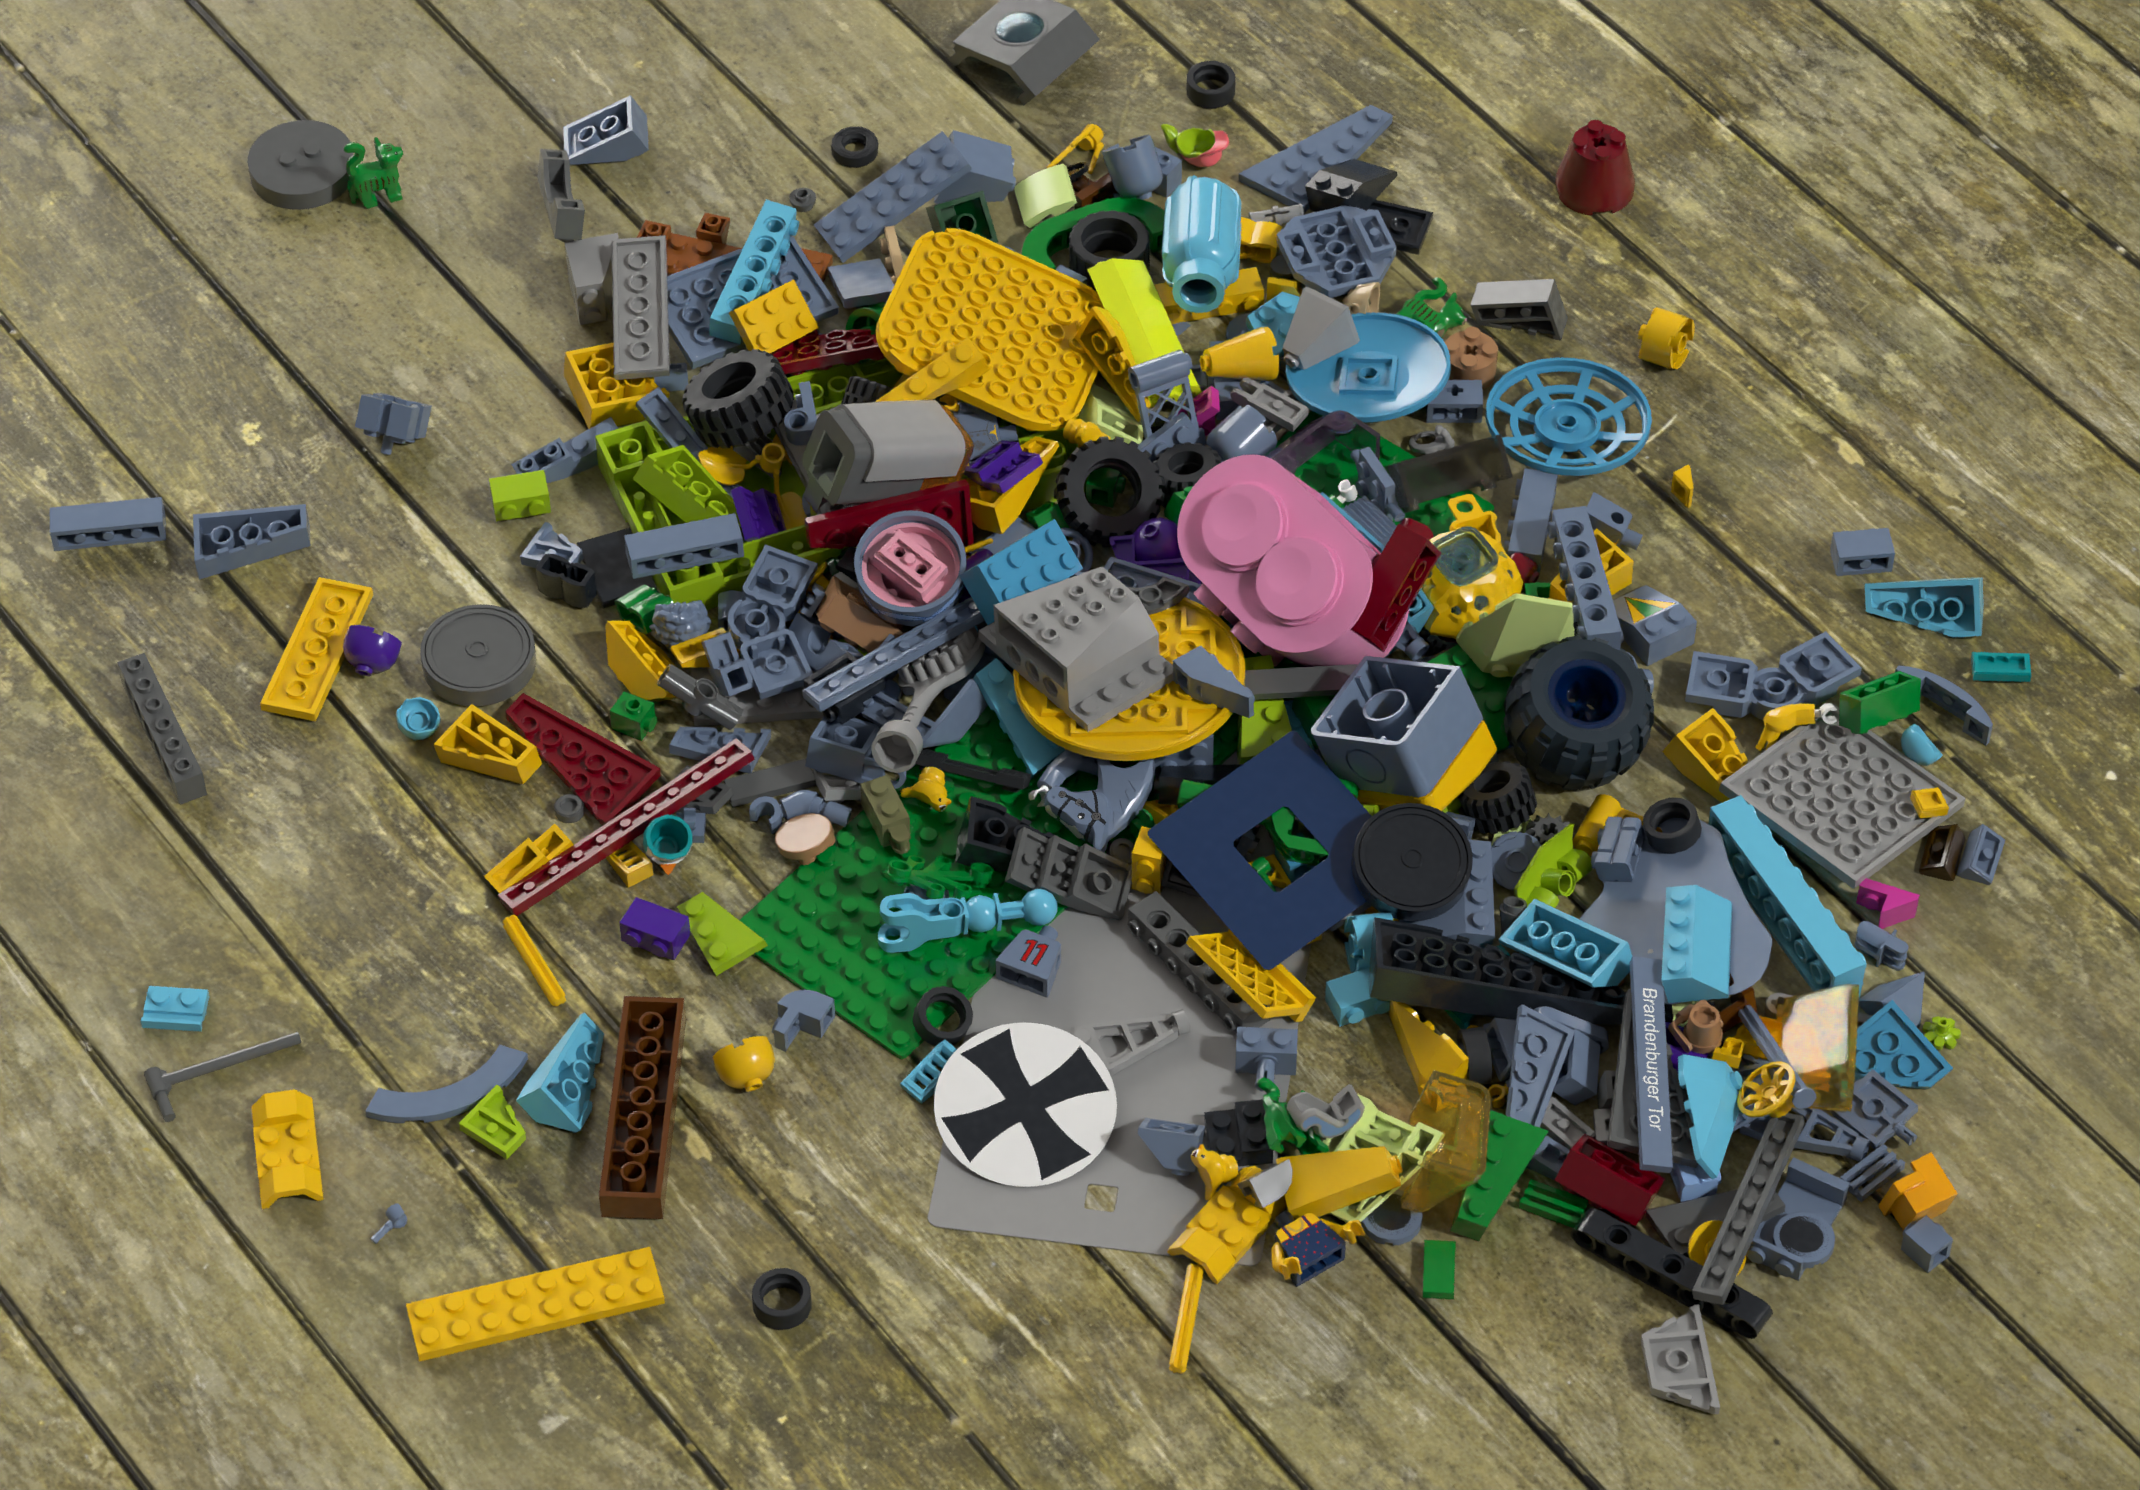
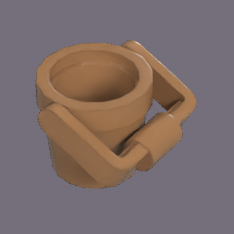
M1700 1000L1694 1005L1688 1004L1676 1014V1019L1668 1026L1670 1033L1687 1053L1690 1051L1701 1054L1711 1053L1721 1045L1723 1036L1721 1028L1723 1022L1720 1019L1719 1011L1706 1000ZM1687 1021L1682 1033L1678 1025L1680 1023L1684 1024Z

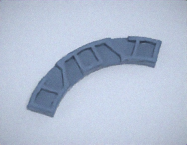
M499 1045L495 1053L482 1067L470 1076L452 1085L425 1092H397L378 1088L366 1109V1117L393 1123L424 1120L425 1123L463 1114L472 1110L496 1085H499L501 1088L508 1086L524 1067L528 1060V1055L525 1052Z

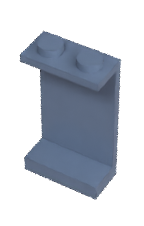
M1793 1157L1788 1166L1786 1181L1778 1192L1779 1197L1785 1204V1212L1760 1223L1747 1251V1257L1754 1263L1763 1264L1776 1270L1782 1276L1791 1277L1799 1281L1805 1271L1803 1269L1804 1259L1772 1244L1774 1227L1782 1217L1798 1211L1815 1213L1832 1225L1847 1200L1850 1183Z

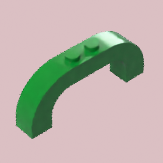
M1127 197L1111 198L1086 205L1047 219L1034 227L1025 238L1022 255L1056 270L1050 258L1056 252L1069 248V236L1073 226L1081 218H1085L1091 213L1111 210L1128 213L1130 216L1139 219L1149 232L1150 249L1154 253L1162 250L1165 210L1149 201Z

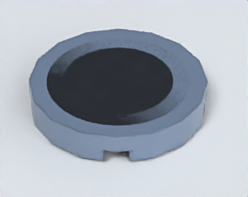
M1397 1189L1361 1222V1225L1367 1236L1377 1243L1385 1245L1386 1242L1393 1243V1246L1402 1245L1411 1241L1419 1233L1423 1219L1422 1209L1416 1198L1405 1191Z
M1798 1211L1789 1213L1778 1221L1774 1227L1772 1244L1803 1258V1269H1808L1828 1261L1834 1250L1835 1234L1832 1226L1823 1217L1812 1212Z

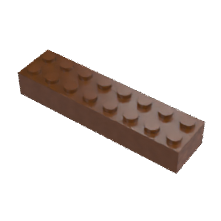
M624 996L599 1190L601 1217L663 1219L686 1027L684 998Z

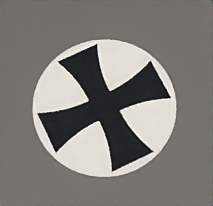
M1024 1022L1000 1025L970 1038L946 1062L938 1078L934 1094L936 1124L943 1141L951 1153L963 1165L979 1176L1000 1184L1018 1187H1035L1056 1183L1084 1169L1100 1154L1109 1140L1115 1124L1117 1111L1114 1084L1109 1071L1100 1057L1086 1043L1074 1035L1059 1028L1038 1023Z

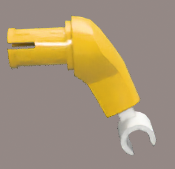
M1805 703L1789 704L1772 709L1763 718L1765 727L1755 748L1762 751L1768 741L1765 749L1767 750L1778 741L1781 732H1785V730H1789L1797 725L1815 724L1816 718H1822L1827 724H1834L1837 722V718L1835 716L1827 717L1825 714L1830 710L1836 711L1837 709L1831 703L1823 704L1820 709H1815V704Z

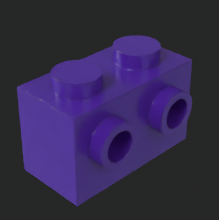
M638 897L634 899L619 922L621 941L629 946L639 947L652 952L658 957H666L671 960H675L691 935L688 916Z

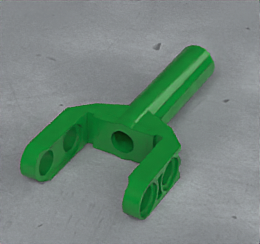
M1339 779L1357 799L1359 794L1358 785L1348 780ZM1183 780L1178 793V808H1181L1213 785ZM1288 807L1280 808L1259 823L1264 825L1272 835L1275 847L1285 860L1317 866L1328 858V852L1318 840L1291 835L1295 814Z

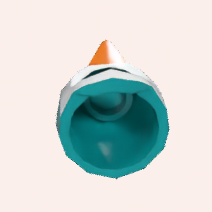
M667 814L652 820L646 828L643 837V847L646 855L658 863L665 873L669 875L676 864L682 861L690 852L693 834L690 826L683 819Z

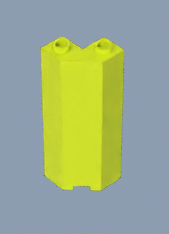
M1111 258L1087 269L1104 309L1110 312L1124 331L1136 365L1179 349L1183 351L1144 261ZM1190 369L1188 378L1192 398L1202 393L1192 369ZM1182 384L1173 387L1168 397L1178 401L1183 392ZM1156 394L1148 396L1151 404L1149 409L1155 407L1160 396Z

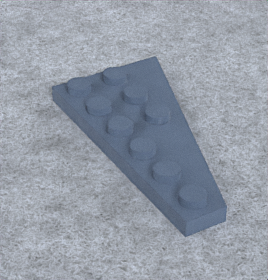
M1369 105L1239 173V182L1287 206L1301 203L1305 213L1310 208L1305 185L1321 169L1351 159L1357 160L1392 124L1393 115L1373 105Z

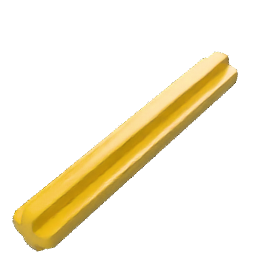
M515 915L505 917L503 920L505 931L551 1005L557 1007L560 1004H564L566 998L563 989L518 917Z
M1191 1263L1187 1266L1169 1362V1369L1173 1373L1182 1374L1186 1371L1204 1274V1268L1199 1264Z

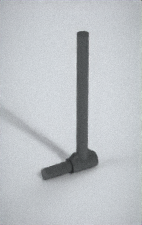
M295 1032L168 1074L158 1067H151L144 1072V1076L153 1099L158 1103L164 1121L170 1122L176 1117L168 1098L169 1092L172 1089L171 1085L300 1044L301 1038L299 1033Z

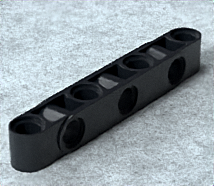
M1588 1209L1571 1231L1572 1239L1580 1247L1689 1308L1693 1305H1699L1702 1315L1716 1323L1722 1324L1748 1339L1756 1338L1773 1314L1772 1308L1767 1302L1737 1286L1735 1283H1733L1725 1300L1729 1304L1724 1303V1305L1694 1299L1692 1290L1703 1268L1702 1265L1598 1209Z

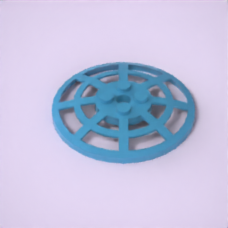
M1557 357L1540 359L1514 368L1503 375L1489 393L1486 404V423L1489 432L1497 445L1505 453L1531 468L1558 475H1593L1624 465L1643 449L1649 438L1652 423L1648 400L1632 380L1606 365L1577 358ZM1575 372L1581 373L1577 386L1551 385L1544 387L1538 374ZM1592 376L1613 384L1622 390L1627 397L1614 404L1604 395L1588 389ZM1526 378L1533 391L1523 396L1514 407L1499 400L1508 388ZM1573 394L1574 396L1573 399H1557L1552 401L1549 395ZM1585 397L1598 402L1605 409L1597 412L1590 405L1584 403ZM1536 399H1539L1543 405L1538 409L1536 415L1523 411L1528 404ZM1633 404L1636 405L1642 419V433H1625V420L1621 411ZM1495 408L1510 415V429L1513 437L1502 438L1494 426ZM1613 417L1617 433L1600 431L1601 421ZM1518 419L1534 425L1535 434L1522 436L1518 427ZM1597 440L1612 442L1608 448L1598 454L1590 448ZM1542 442L1552 448L1550 455H1546L1529 444ZM1622 442H1638L1621 457L1609 462L1604 460ZM1512 446H1521L1524 450H1526V451H1527L1528 453H1530L1531 455H1533V456H1535V457H1537V458H1539V459H1541V460H1544V461H1546V462L1544 463V462H1541V461L1532 459V458H1530V457H1528V456H1526V455L1520 453L1519 451H1517L1516 449H1514ZM1564 451H1579L1585 458L1563 459L1561 457ZM1589 463L1594 464L1593 466L1568 467L1558 465H1583Z

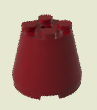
M1591 120L1588 122V125L1581 127L1575 132L1555 178L1559 200L1565 206L1575 212L1592 216L1593 212L1611 211L1613 214L1622 210L1630 203L1634 195L1635 177L1627 149L1626 135L1622 131L1603 124L1600 120Z

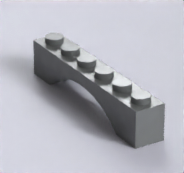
M540 149L537 179L554 238L562 242L582 240L585 209L582 200L573 199L570 181V160L567 150Z

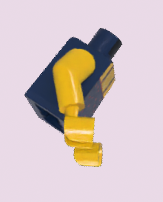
M1283 1211L1274 1220V1224L1279 1230L1275 1233L1274 1245L1271 1248L1272 1268L1274 1271L1282 1274L1285 1280L1291 1278L1294 1285L1298 1287L1345 1260V1241H1348L1351 1245L1356 1243V1236L1365 1235L1363 1227L1359 1220H1352L1345 1225H1339L1322 1218L1319 1219L1313 1213H1307L1295 1220L1289 1211Z

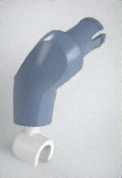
M1066 749L1046 768L1037 782L1039 789L1031 791L1029 799H1035L1039 793L1041 795V802L1037 807L1045 806L1044 797L1046 792L1054 786H1060L1068 776L1078 770L1098 776L1097 758L1084 756Z

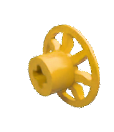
M1775 1061L1764 1064L1753 1071L1743 1082L1742 1088L1738 1093L1737 1104L1740 1111L1744 1115L1754 1118L1768 1114L1772 1118H1780L1786 1115L1793 1107L1791 1092L1796 1078L1793 1068L1788 1063ZM1779 1067L1774 1072L1773 1079H1771L1768 1069ZM1787 1070L1789 1079L1782 1080V1077L1784 1076ZM1759 1074H1761L1763 1080L1761 1085L1752 1082ZM1747 1088L1756 1092V1095H1748L1744 1098ZM1755 1103L1753 1110L1745 1108V1106Z

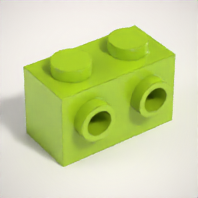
M544 470L489 478L496 521L551 513Z

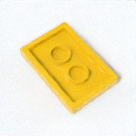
M794 279L729 312L748 351L759 349L772 353L819 328Z

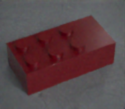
M1398 524L1381 555L1378 554L1372 562L1373 584L1371 594L1362 615L1351 630L1383 652L1441 555V552L1427 538Z

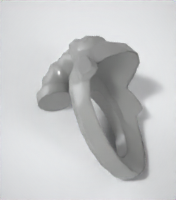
M1436 425L1435 431H1424L1412 436L1409 440V448L1413 452L1425 454L1426 457L1436 454L1442 458L1449 455L1450 451L1453 450L1455 441L1442 425ZM1432 436L1436 438L1435 441L1429 444L1416 443V440L1421 437Z

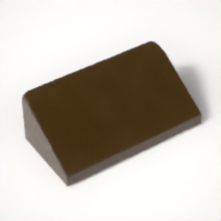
M1958 824L1937 826L1929 832L1919 868L1921 875L1946 881L1955 880L1965 843V835Z

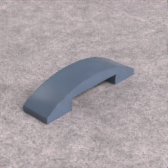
M1900 665L1895 669V672L1901 671L1921 678L1920 697L1922 695L1963 720L1962 731L1985 746L1989 743L1993 723L1981 705L1966 691L1947 679L1925 670Z

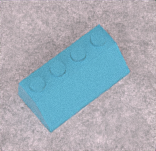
M1698 885L1666 887L1662 984L1668 1003L1729 998L1732 902Z
M1536 899L1528 905L1498 939L1500 944L1591 987L1617 986L1630 972L1632 953L1627 941Z

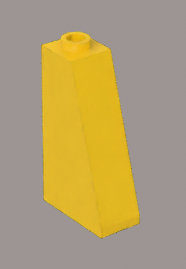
M1385 1146L1287 1156L1276 1159L1277 1164L1290 1159L1293 1170L1292 1183L1284 1195L1288 1211L1295 1220L1307 1213H1313L1316 1217H1320L1402 1186L1399 1173H1402L1400 1161L1396 1155L1392 1156Z

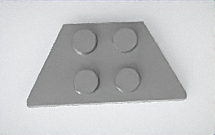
M1693 1305L1689 1308V1312L1677 1319L1672 1317L1665 1321L1662 1326L1652 1328L1643 1333L1641 1336L1642 1351L1651 1395L1715 1415L1720 1412V1404L1699 1305Z

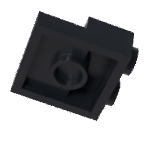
M849 652L845 653L803 680L804 689L858 659ZM881 678L823 710L824 717L829 722L836 720L843 725L864 711L863 702L885 689V680ZM806 701L810 707L814 708L808 701Z
M1263 1099L1235 1102V1109L1204 1112L1209 1150L1215 1151L1219 1155H1232L1236 1159L1238 1166L1273 1163L1274 1150L1269 1148L1266 1138Z

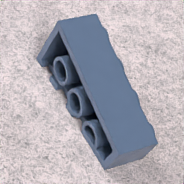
M306 504L193 514L194 561L199 580L311 546L310 522Z

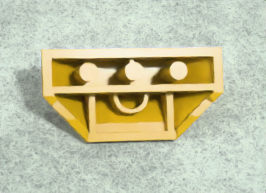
M607 621L605 630L608 666L616 674L617 679L626 686L631 694L648 701L678 699L657 685L665 668L669 664L675 666L661 647L644 633L634 629L635 625L630 621Z

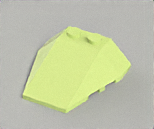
M1516 593L1497 604L1495 611L1488 615V613L1484 612L1479 615V621L1473 624V622L1469 621L1464 624L1456 636V642L1482 672L1491 673L1495 677H1514L1519 667L1528 661L1535 651L1548 643L1555 642L1559 644L1562 639L1574 636L1573 605L1571 602Z
M1358 1094L1365 1107L1360 1120L1342 1135L1326 1138L1322 1142L1329 1147L1328 1152L1385 1146L1392 1156L1396 1155L1400 1161L1402 1173H1399L1401 1185H1403L1430 1160L1445 1135L1421 1122H1418L1414 1127L1379 1111L1370 1099ZM1399 1187L1328 1214L1345 1222L1359 1220L1361 1223Z

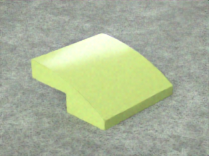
M1064 164L1039 171L1019 182L1014 187L1023 223L1029 228L1035 226L1049 214L1058 216L1065 213L1077 203L1068 170Z

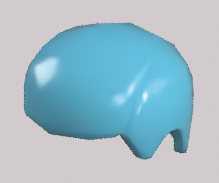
M422 697L406 699L396 712L399 730L406 737L413 740H424L433 735L439 727L441 720L438 708L431 700Z
M1912 724L1903 732L1901 737L1902 751L1918 765L1929 766L1943 756L1918 725Z

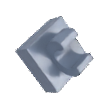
M684 808V813H676L677 817L683 819L690 826L693 834L692 843H704L706 814L696 813V808Z

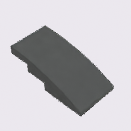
M1023 827L1018 830L1005 882L1025 891L1037 888L1045 889L1053 894L1059 904L1121 920L1132 882V866L1088 844L1078 847L1056 835L1048 839Z

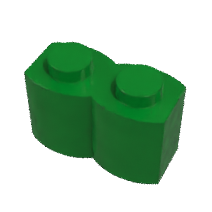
M642 585L614 601L620 618L623 621H630L637 630L644 634L652 631L649 626L654 624L652 618L654 617L656 604L668 605L674 603L668 595L665 596L654 587L650 588L647 585Z

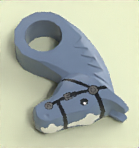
M1154 758L1140 760L1130 768L1116 767L1110 763V760L1097 759L1098 788L1096 790L1072 792L1064 787L1054 786L1045 794V810L1077 838L1092 844L1094 848L1105 853L1108 841L1124 830L1145 805L1154 785Z

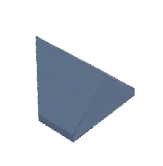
M1925 971L1878 985L1858 999L1856 1004L1868 1015L1873 1016L1893 1000L1913 1024L1919 1028L1921 1024Z

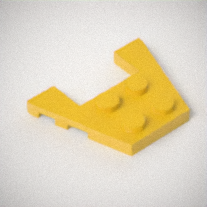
M1759 1016L1793 1067L1800 1066L1805 1068L1802 1079L1804 1084L1829 1090L1831 1075L1826 1072V1061L1820 1056L1821 1047L1814 1028ZM1744 1024L1737 1029V1033L1733 1038L1728 1037L1724 1041L1722 1048L1717 1047L1714 1050L1712 1057L1713 1060L1725 1061L1730 1067L1737 1069L1739 1068L1743 1053L1749 1054L1755 1059L1766 1060L1767 1058Z

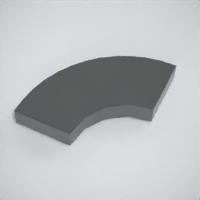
M1162 577L1157 583L1142 588L1127 587L1140 598L1148 615L1162 612L1175 606L1189 593V585L1166 577Z

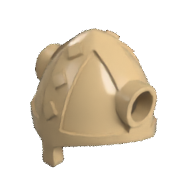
M1372 282L1357 285L1355 289H1351L1342 304L1349 307L1351 314L1378 313L1380 283Z

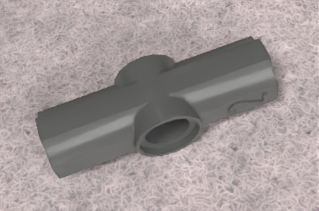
M672 664L665 668L657 683L658 686L682 700L683 707L694 716L704 714L728 730H732L742 716L744 709L721 696L718 688L712 681L705 678L697 681Z

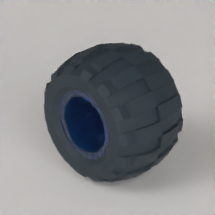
M1572 636L1562 639L1559 644L1555 642L1548 643L1535 651L1529 657V660L1519 667L1510 683L1504 702V727L1509 745L1514 747V755L1519 763L1525 768H1530L1536 773V779L1547 785L1552 782L1562 785L1563 790L1573 791L1580 790L1583 786H1589L1591 789L1610 783L1618 775H1623L1638 761L1643 749L1647 745L1654 723V699H1652V694L1650 693V684L1643 669L1636 668L1633 664V657L1622 648L1617 650L1608 645L1609 641L1596 637L1592 640H1584L1581 636ZM1567 699H1574L1575 702H1569Z

